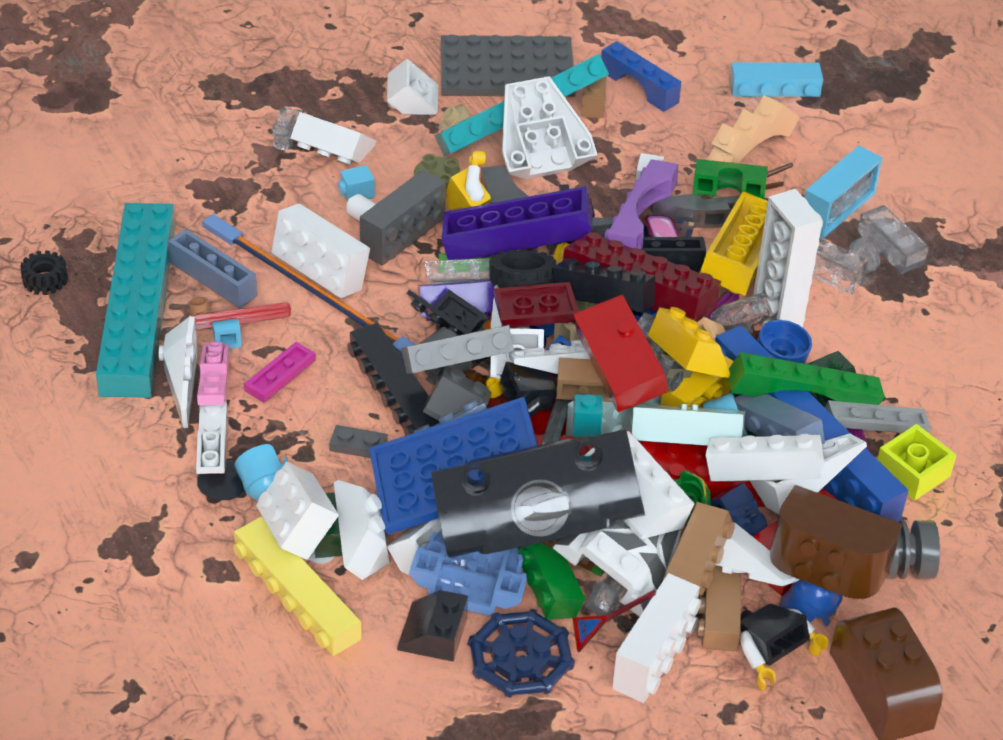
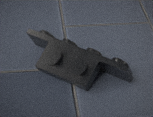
M410 289L406 293L412 301L410 305L417 312L422 314L425 311L429 314L428 318L438 326H441V324L448 327V330H451L458 336L477 332L488 319L484 313L449 289L435 306Z

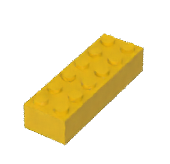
M742 192L707 251L700 273L712 275L713 278L721 281L722 287L727 288L732 293L746 295L757 274L768 205L767 200Z

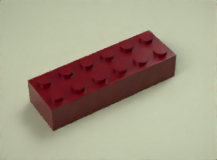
M595 232L585 234L564 248L563 259L576 258L578 262H598L600 266H620L623 270H643L646 274L655 275V305L649 308L658 312L659 307L669 310L671 307H676L683 310L687 318L698 322L717 306L721 281L713 278L710 274L698 273L690 270L686 265L671 263L664 257L652 256L642 249L625 246L620 241L603 238L602 235Z

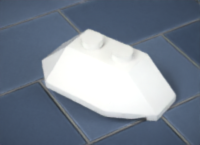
M337 480L334 482L337 513L339 514L338 522L344 567L363 580L390 563L385 524L380 510L382 503L375 494L369 493L363 487Z

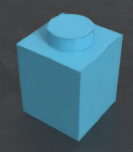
M367 165L340 171V181L337 182L339 194L344 195L346 201L357 194H361L367 199L375 198V179Z

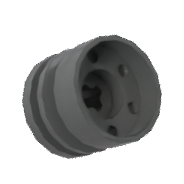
M899 520L898 522L903 524L892 567L886 579H894L896 574L900 579H905L908 575L909 567L915 579H935L940 562V539L936 522L933 520H915L909 533L906 521Z

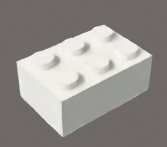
M287 461L282 469L277 471L273 482L261 494L256 505L280 548L308 560L339 516L313 473Z

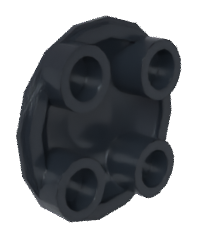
M226 460L224 473L198 474L197 486L201 493L206 496V500L209 503L216 504L221 500H231L236 497L243 498L247 496L243 483L235 469L236 461Z

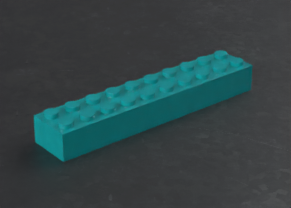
M125 203L96 371L99 397L152 398L170 270L168 240L174 237L176 228L174 204Z

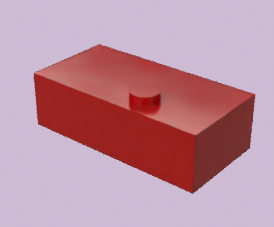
M623 295L573 314L577 335L617 412L668 393L665 372Z

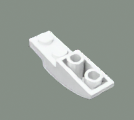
M225 401V405H200L196 473H224L227 455V401Z

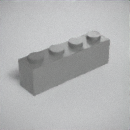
M507 325L402 347L401 349L406 373L408 374L513 352L514 346L510 327Z

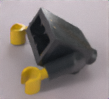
M511 362L505 363L503 372L500 375L501 378L490 377L486 381L488 390L492 392L490 398L500 396L502 391L508 402L524 397L530 417L539 412L549 411L552 408L554 399L557 397V382L553 381L549 372Z

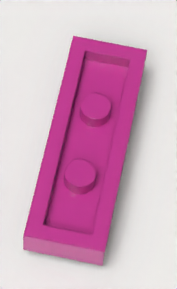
M295 342L245 382L244 391L263 403L266 402L316 360L315 352Z

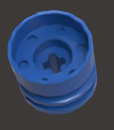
M787 320L769 321L762 326L757 338V342L774 358L806 364L812 348V338L807 330L799 324Z

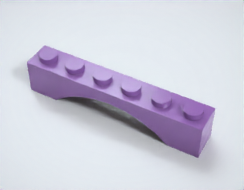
M651 159L647 167H643L641 177L636 179L634 189L628 192L625 204H621L619 214L614 216L612 226L606 230L604 238L620 241L625 246L641 249L643 247L644 225L640 221L639 216L651 204L672 195L677 186L678 164Z

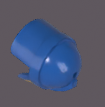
M799 580L793 582L791 587L785 592L781 598L780 607L799 610L807 617L810 623L814 618H822L823 624L828 627L837 613L843 596Z

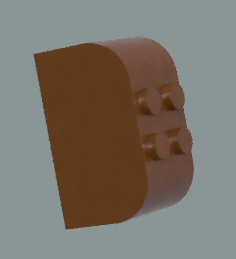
M794 485L780 508L770 551V559L778 570L789 576L848 598H869L878 593L891 570L903 524Z
M893 607L839 621L835 627L830 654L877 739L897 740L933 730L942 704V686L932 660L905 615L898 608Z

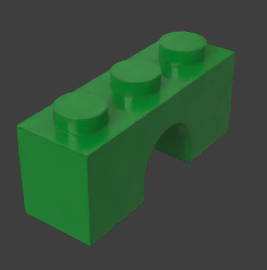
M697 159L693 194L716 196L717 191L721 188H733L738 190L740 195L742 192H746L764 199L768 166Z

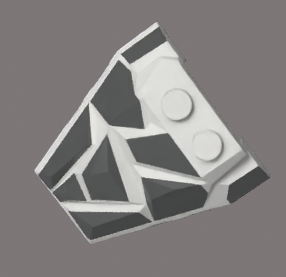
M621 520L609 528L561 538L554 545L553 549L575 566L584 556L589 558L628 589L621 600V603L627 605L652 590H658L665 579L664 575L676 551L682 531L676 530L640 540L625 521ZM652 597L630 610L640 617Z

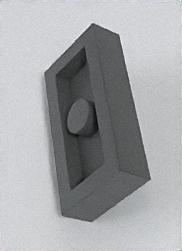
M336 425L329 443V451L371 458L369 448L388 442V434Z

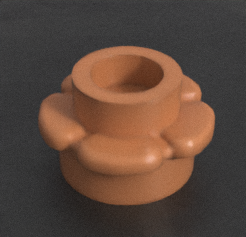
M196 297L188 302V313L192 316L206 314L212 309V305L209 304L206 297Z

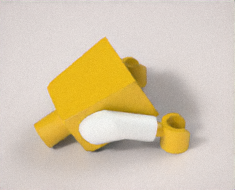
M474 151L469 157V164L471 166L450 178L446 189L445 204L451 210L490 204L491 196L479 180L480 168L478 165L485 164L486 156L484 151Z

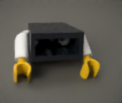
M767 604L754 613L745 610L740 615L742 632L740 643L753 670L756 669L758 672L756 685L761 690H765L766 686L763 678H767L773 686L776 677L772 669L765 668V663L769 666L809 640L811 642L808 650L816 657L820 655L822 650L825 651L828 646V638L823 634H815V628L807 620V617L797 609H786L774 604Z

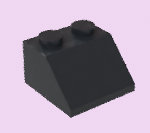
M439 590L412 602L397 650L454 662L467 620L468 596Z

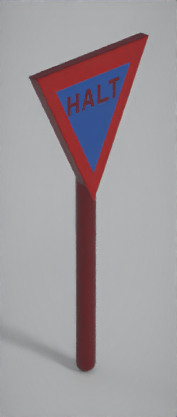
M656 591L648 592L609 615L572 617L577 652H580L606 622L655 596Z

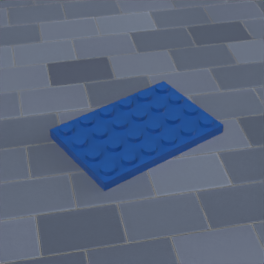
M522 397L370 447L369 451L377 494L382 503V508L380 509L387 535L439 518L432 481L433 471L461 466L473 459L538 446L525 398ZM472 470L468 473L469 477L473 480H480L484 476L480 470Z

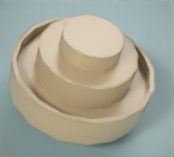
M463 104L449 107L441 116L439 128L444 131L468 119L470 111Z

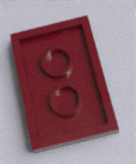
M570 282L494 288V299L501 326L509 325L510 328H516L521 326L574 322L573 314L579 312Z

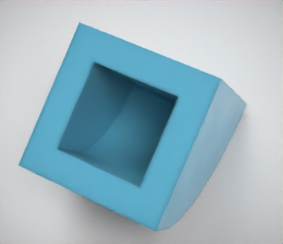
M238 318L212 322L214 341L229 344V349L242 347Z

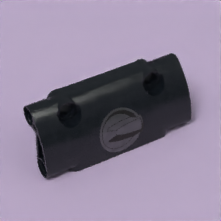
M626 429L596 436L583 435L473 459L461 466L432 472L436 505L449 558L474 552L490 554L609 528L615 525L617 521L645 515ZM590 445L595 448V451L590 456H584L579 452L580 448ZM472 470H480L484 476L480 480H473L469 477L468 473Z

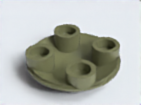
M426 154L415 167L414 176L425 169L446 181L447 188L450 178L460 172L459 162L455 158L436 157L434 154Z

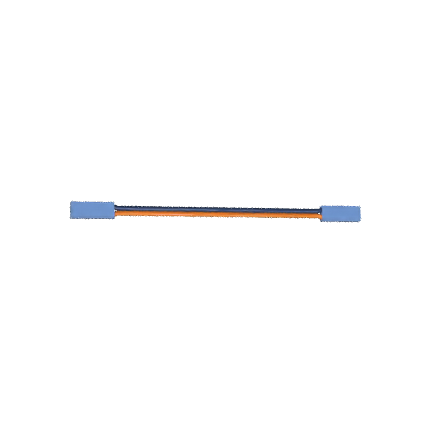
M212 214L202 221V227L231 246L234 244L239 245L362 326L366 327L375 324L244 239L241 231L218 216ZM382 328L402 357V347L416 345L404 336L397 338Z

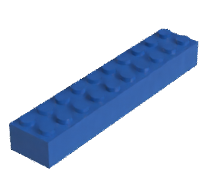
M741 325L716 336L715 342L720 345L723 355L732 361L736 359L740 352L774 358ZM792 390L767 393L776 399L822 419L825 441L850 433L808 391ZM733 393V396L735 398L741 395ZM866 448L823 487L829 494L841 502L896 522L902 518L909 491Z

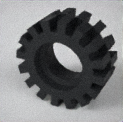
M45 250V254H41V251H37V255L31 253L29 258L25 257L23 263L21 262L20 270L23 286L30 293L34 290V294L37 295L40 292L43 295H47V291H51V294L56 293V288L60 291L63 289L62 285L65 286L67 284L66 262L63 260L62 255L58 256L57 252L50 254V251Z

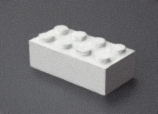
M300 203L279 210L272 254L341 299L362 290L370 252L368 246Z
M670 573L667 574L656 591V595L652 597L616 653L613 690L642 703L646 701L649 694L654 695L661 682V675L663 673L667 674L670 671L674 660L673 656L675 653H681L686 642V635L688 633L692 634L696 629L698 618L695 615L701 605V600L698 599L699 586Z

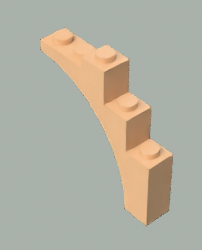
M763 95L754 114L743 109L733 128L722 123L711 143L714 145V148L707 160L739 163L755 146L764 140L777 135L789 137L800 117L783 104Z

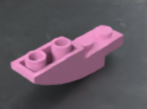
M218 341L203 344L197 394L198 405H225L228 391L229 344H223Z

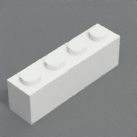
M801 434L799 436L773 435L768 437L745 436L734 438L721 436L710 438L706 451L711 481L821 479L825 463L820 435Z

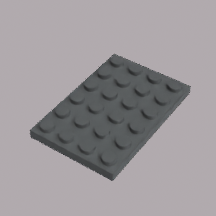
M441 35L442 96H504L506 84L544 77L551 78L574 66L571 37ZM576 91L565 97H575Z

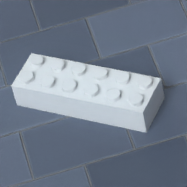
M796 189L769 196L751 306L752 313L762 325L769 321L787 320L803 327L805 322V313L809 302V291L812 285V275L816 264L815 259L823 220Z

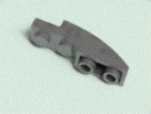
M698 194L670 196L653 203L652 215L669 216L678 224H683L684 221L693 222L694 228H721L740 195L702 199L701 195Z

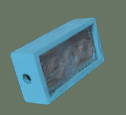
M859 145L805 190L804 198L823 220L820 238H825L876 193L883 157Z

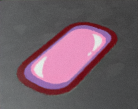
M648 215L644 217L650 237H681L673 218L665 215Z

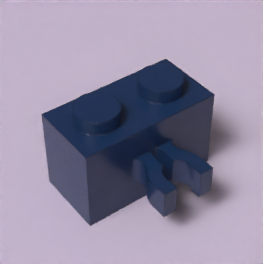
M745 483L729 487L711 499L710 506L729 511L732 521L752 537L768 527L765 516L760 512L756 500L753 499L752 492L746 487Z

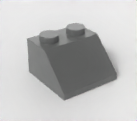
M446 366L432 387L423 412L438 420V418L449 412H453L454 415L463 410L462 406L474 399L477 402L483 400L487 406L492 392L484 384L474 382L465 377L462 371Z

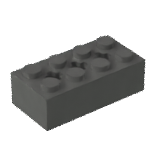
M423 169L360 216V242L370 248L368 258L383 266L388 261L394 259L405 248L410 247L414 241L425 235L435 225L441 223L444 219V212H446V181Z

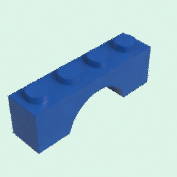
M618 41L602 49L601 58L609 73L608 77L617 81L626 75L632 76L643 87L647 101L663 112L679 103L682 81Z

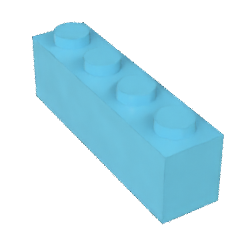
M732 62L729 82L732 96L820 97L823 76L820 63Z

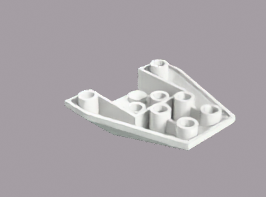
M550 77L505 85L502 155L508 174L523 179L537 178L571 171L597 157L598 154L591 133Z

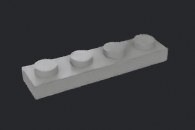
M829 400L825 406V409L845 428L903 433L917 424L928 433L931 429L924 409Z

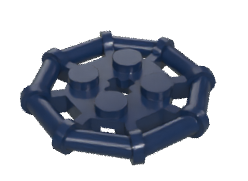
M530 609L528 612L506 614L495 612L491 614V619L475 635H471L468 639L467 644L471 648L474 666L472 674L476 679H482L505 693V697L511 698L512 695L541 692L545 695L552 692L554 685L567 671L572 670L575 665L568 641L569 631L566 627H559L539 615L535 609ZM517 624L513 625L510 629L506 627V625ZM534 625L550 635L545 637L533 630ZM495 630L499 632L500 635L493 642L486 641ZM558 644L560 656L551 655L550 647ZM483 652L490 653L493 661L485 663ZM516 652H526L527 656L521 655L520 657H516ZM549 667L554 668L547 677L542 675ZM495 672H497V673H499L500 675H502L503 677L507 678L508 681H506V680H504L503 678H501L500 676L496 675ZM521 678H529V681H532L516 683L521 682Z

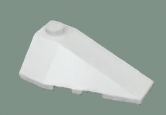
M850 433L825 441V444L822 445L825 463L821 479L749 481L765 506L779 514L781 505L794 485L819 492L867 447L866 442Z
M734 523L733 535L730 539L726 540L723 547V558L719 564L716 563L717 566L723 567L722 572L728 574L747 572L749 579L779 586L800 580L778 570L771 562L770 550Z

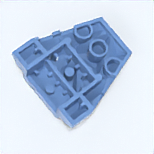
M442 530L438 533L434 532L429 538V543L425 547L420 546L416 550L409 571L411 578L419 586L425 587L428 595L439 590L467 595L468 611L486 616L493 614L496 607L508 609L521 604L527 581L526 573L522 571L523 557L522 554H518V548L490 554L474 552L449 558Z

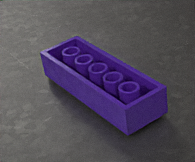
M587 186L444 212L441 239L448 262L476 257L485 258L498 254L501 251L507 252V250L511 249L516 251L527 248L535 249L549 244L558 245L566 241L578 240L585 234L593 232V209Z

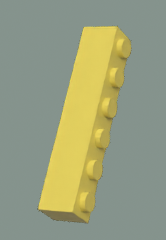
M262 516L234 531L235 544L233 549L237 557L244 559L249 564L252 573L256 577L260 576L263 579L269 592L276 594L281 599L284 608L297 616L302 628L309 630L315 636L316 642L322 649L326 648L332 656H335L362 640L361 621L300 556L280 548Z

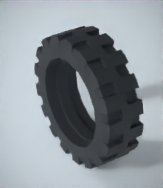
M511 249L507 250V252L501 251L498 252V255L494 254L489 259V280L493 285H498L499 288L553 283V267L556 266V259L552 255L548 256L547 253H539L537 250L526 251V249H519V251Z

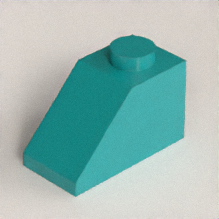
M574 395L573 437L601 435L602 395Z

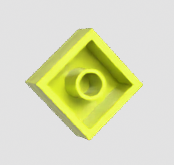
M915 424L880 447L877 460L909 490L907 496L915 501L951 477L956 454L919 425Z

